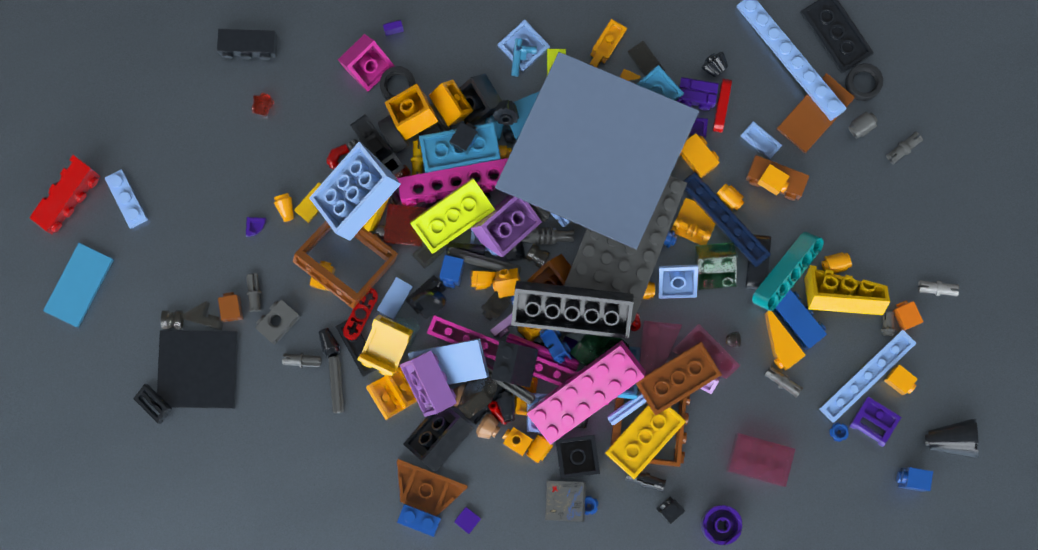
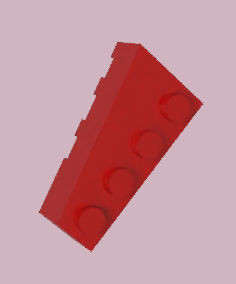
M74 155L69 159L72 162L67 169L63 168L60 172L61 179L59 182L53 183L49 188L48 198H42L29 217L51 235L60 230L65 218L73 214L74 207L86 198L88 190L95 187L99 181L100 175Z

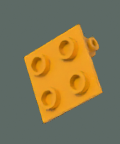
M685 198L671 231L674 230L676 235L706 247L715 223L695 201Z

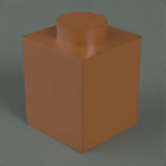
M230 292L224 293L223 297L218 298L221 321L243 320L240 296Z

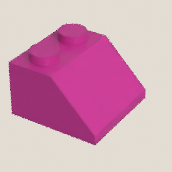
M365 34L338 59L346 71L366 91H370L380 81L382 74L387 69L395 66L377 43Z

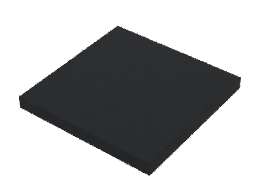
M160 330L157 394L171 408L235 409L238 332Z

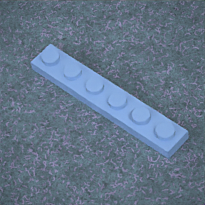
M901 330L823 404L819 410L834 423L917 343L904 330Z

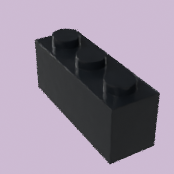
M218 29L217 52L222 58L226 59L240 56L242 59L260 57L262 60H270L271 58H276L277 34L275 31Z

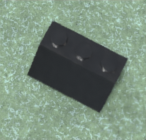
M449 407L437 414L427 416L403 445L432 471L436 472L474 428Z

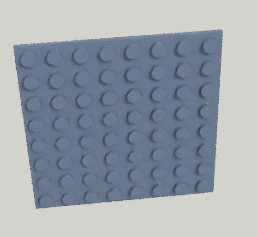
M558 52L495 188L637 250L699 111Z

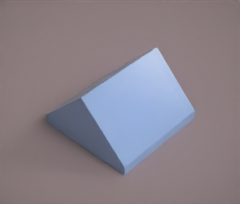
M698 265L658 267L659 299L697 298Z

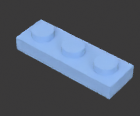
M121 169L105 177L129 228L132 229L147 221L148 219L124 171Z

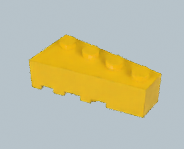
M813 265L809 266L804 278L809 310L883 315L890 303L888 286L864 279L858 281L853 276L846 274L845 276L836 275L834 271L828 269L826 271L818 270L817 266Z

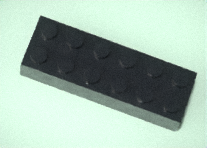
M516 281L511 325L629 339L634 294Z

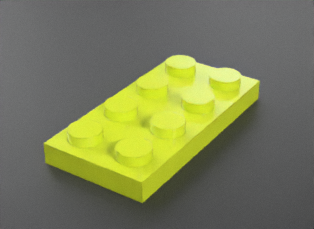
M472 178L410 221V224L433 254L491 214L495 209Z

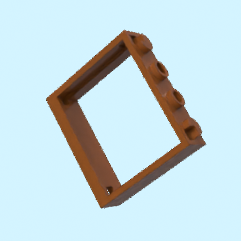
M325 221L296 251L293 263L353 309L395 263L398 253L392 249V246L382 242L379 236L368 232L362 227L354 237L386 262L356 293L307 255L332 229L327 221Z
M690 395L679 401L678 414L686 420L684 423L686 425L688 424L689 413L685 412L686 405L690 404ZM615 398L614 411L624 404V398ZM622 420L612 426L611 445L621 434ZM684 424L676 432L673 460L653 458L648 464L680 467L681 463L684 464L685 452H682V444H686L687 432H684Z

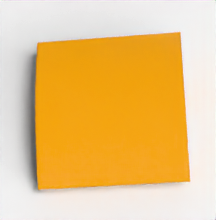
M398 367L393 376H384L366 387L385 420L417 402L401 367Z

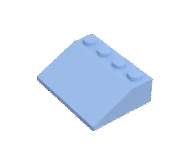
M358 142L309 199L337 235L351 240L401 183L382 162L361 142Z

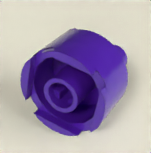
M717 505L709 508L702 516L700 522L703 535L714 544L728 545L735 542L741 535V516L735 509L729 506ZM718 521H725L724 530L718 529Z

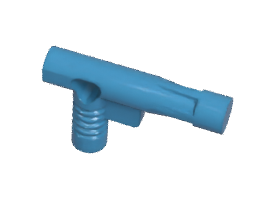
M515 39L511 76H519L520 60H526L527 53L536 54V46L522 45V39ZM519 46L522 49L517 51L516 47Z

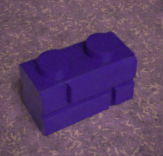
M681 77L679 88L684 92V95L677 102L689 107L692 105L699 106V109L709 111L710 108L714 109L719 83Z

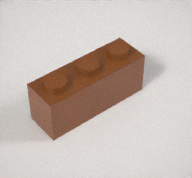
M755 155L745 179L749 181V184L760 187L757 183L769 164L790 176L787 180L789 182L788 187L784 193L781 191L779 193L784 194L785 198L792 201L799 200L802 197L809 175Z

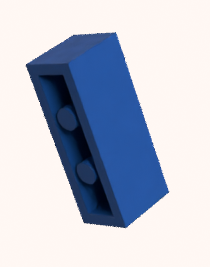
M790 289L774 309V312L804 349L808 350L827 335L825 332L826 328L820 321L817 322L814 319L812 310H809L808 306L805 307L800 302L802 299L796 291L792 292Z

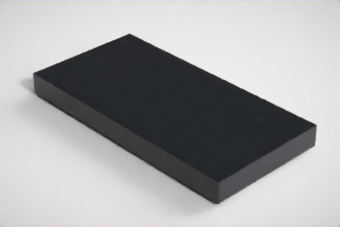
M817 0L801 10V15L841 74L873 55L874 52L838 0Z

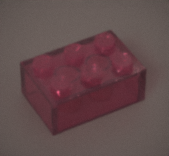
M737 433L734 438L726 472L779 487H786L795 449Z

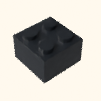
M595 435L555 441L560 479L600 474Z

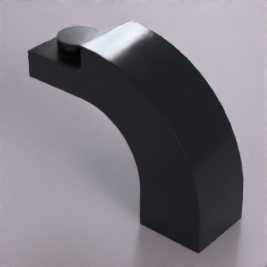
M366 114L350 124L361 143L393 175L405 168L396 154L380 136Z

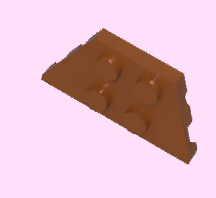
M400 459L397 460L400 502L432 515L438 516L468 487Z

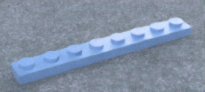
M743 0L737 5L736 8L830 121L847 109L757 0Z

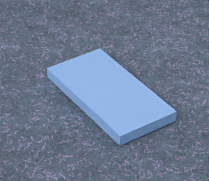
M480 339L408 353L410 360L425 352L432 351L439 360L438 365L441 371L447 376L446 382L448 385L489 377Z

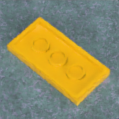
M647 405L605 454L631 478L635 479L682 427L686 420L671 407L655 416L649 405Z

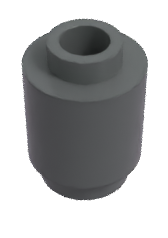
M865 111L851 122L848 129L858 139L876 128L878 120L872 112L868 113Z

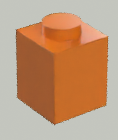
M905 300L896 304L897 308L892 311L895 312L894 316L901 330L905 331L923 323V319L914 301L908 303Z

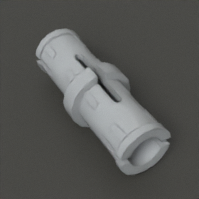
M919 280L918 286H926L918 287L919 293H934L935 296L943 294L956 297L959 294V291L951 290L959 289V284Z

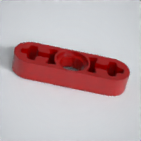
M722 78L713 124L714 132H723L732 80Z
M373 288L366 295L371 293L374 300L370 299L367 306L363 304L366 296H364L360 300L362 304L358 303L353 308L343 328V334L349 340H355L359 337L377 302L378 293ZM363 309L366 312V317L363 319L357 318L355 311ZM357 322L358 324L355 328L357 333L350 335L347 328H351L353 323Z

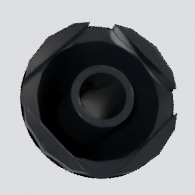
M969 419L928 430V434L925 435V446H929L930 450L979 458L976 419Z

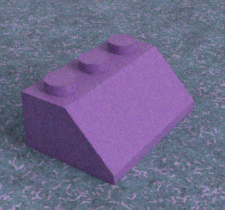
M508 195L494 207L495 211L473 225L471 230L481 244L500 257H503L542 221L528 202Z
M432 351L425 352L400 364L424 417L437 414L457 403L454 391L449 388L446 382L447 376L441 371L438 365L439 360Z

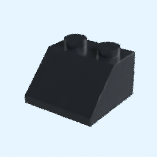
M486 73L471 77L459 88L473 109V112L463 120L465 124L468 122L475 126L493 115L499 102H502Z
M499 341L491 379L530 388L539 349Z

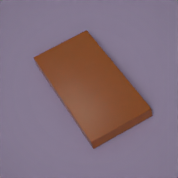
M826 73L822 77L845 107L854 100L855 97ZM807 94L778 126L777 130L805 154L838 116L830 121Z
M699 342L650 372L635 384L656 416L722 374L703 343Z

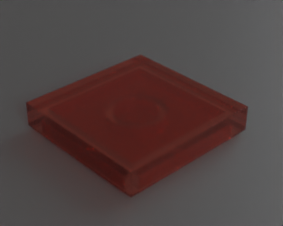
M388 204L384 242L422 246L423 241L410 224V221L425 212L426 208Z

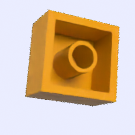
M417 83L384 102L397 130L405 140L438 122L426 95Z

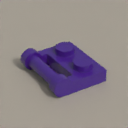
M866 397L849 427L860 430L883 447L902 417L872 398ZM862 417L885 431L884 434L880 435L861 423Z

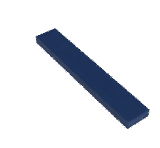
M693 172L683 180L687 182L685 191L755 267L771 256V253L696 172Z

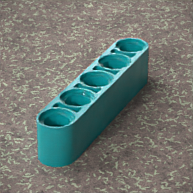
M803 232L753 294V303L769 311L774 310L820 253L824 240L811 233Z

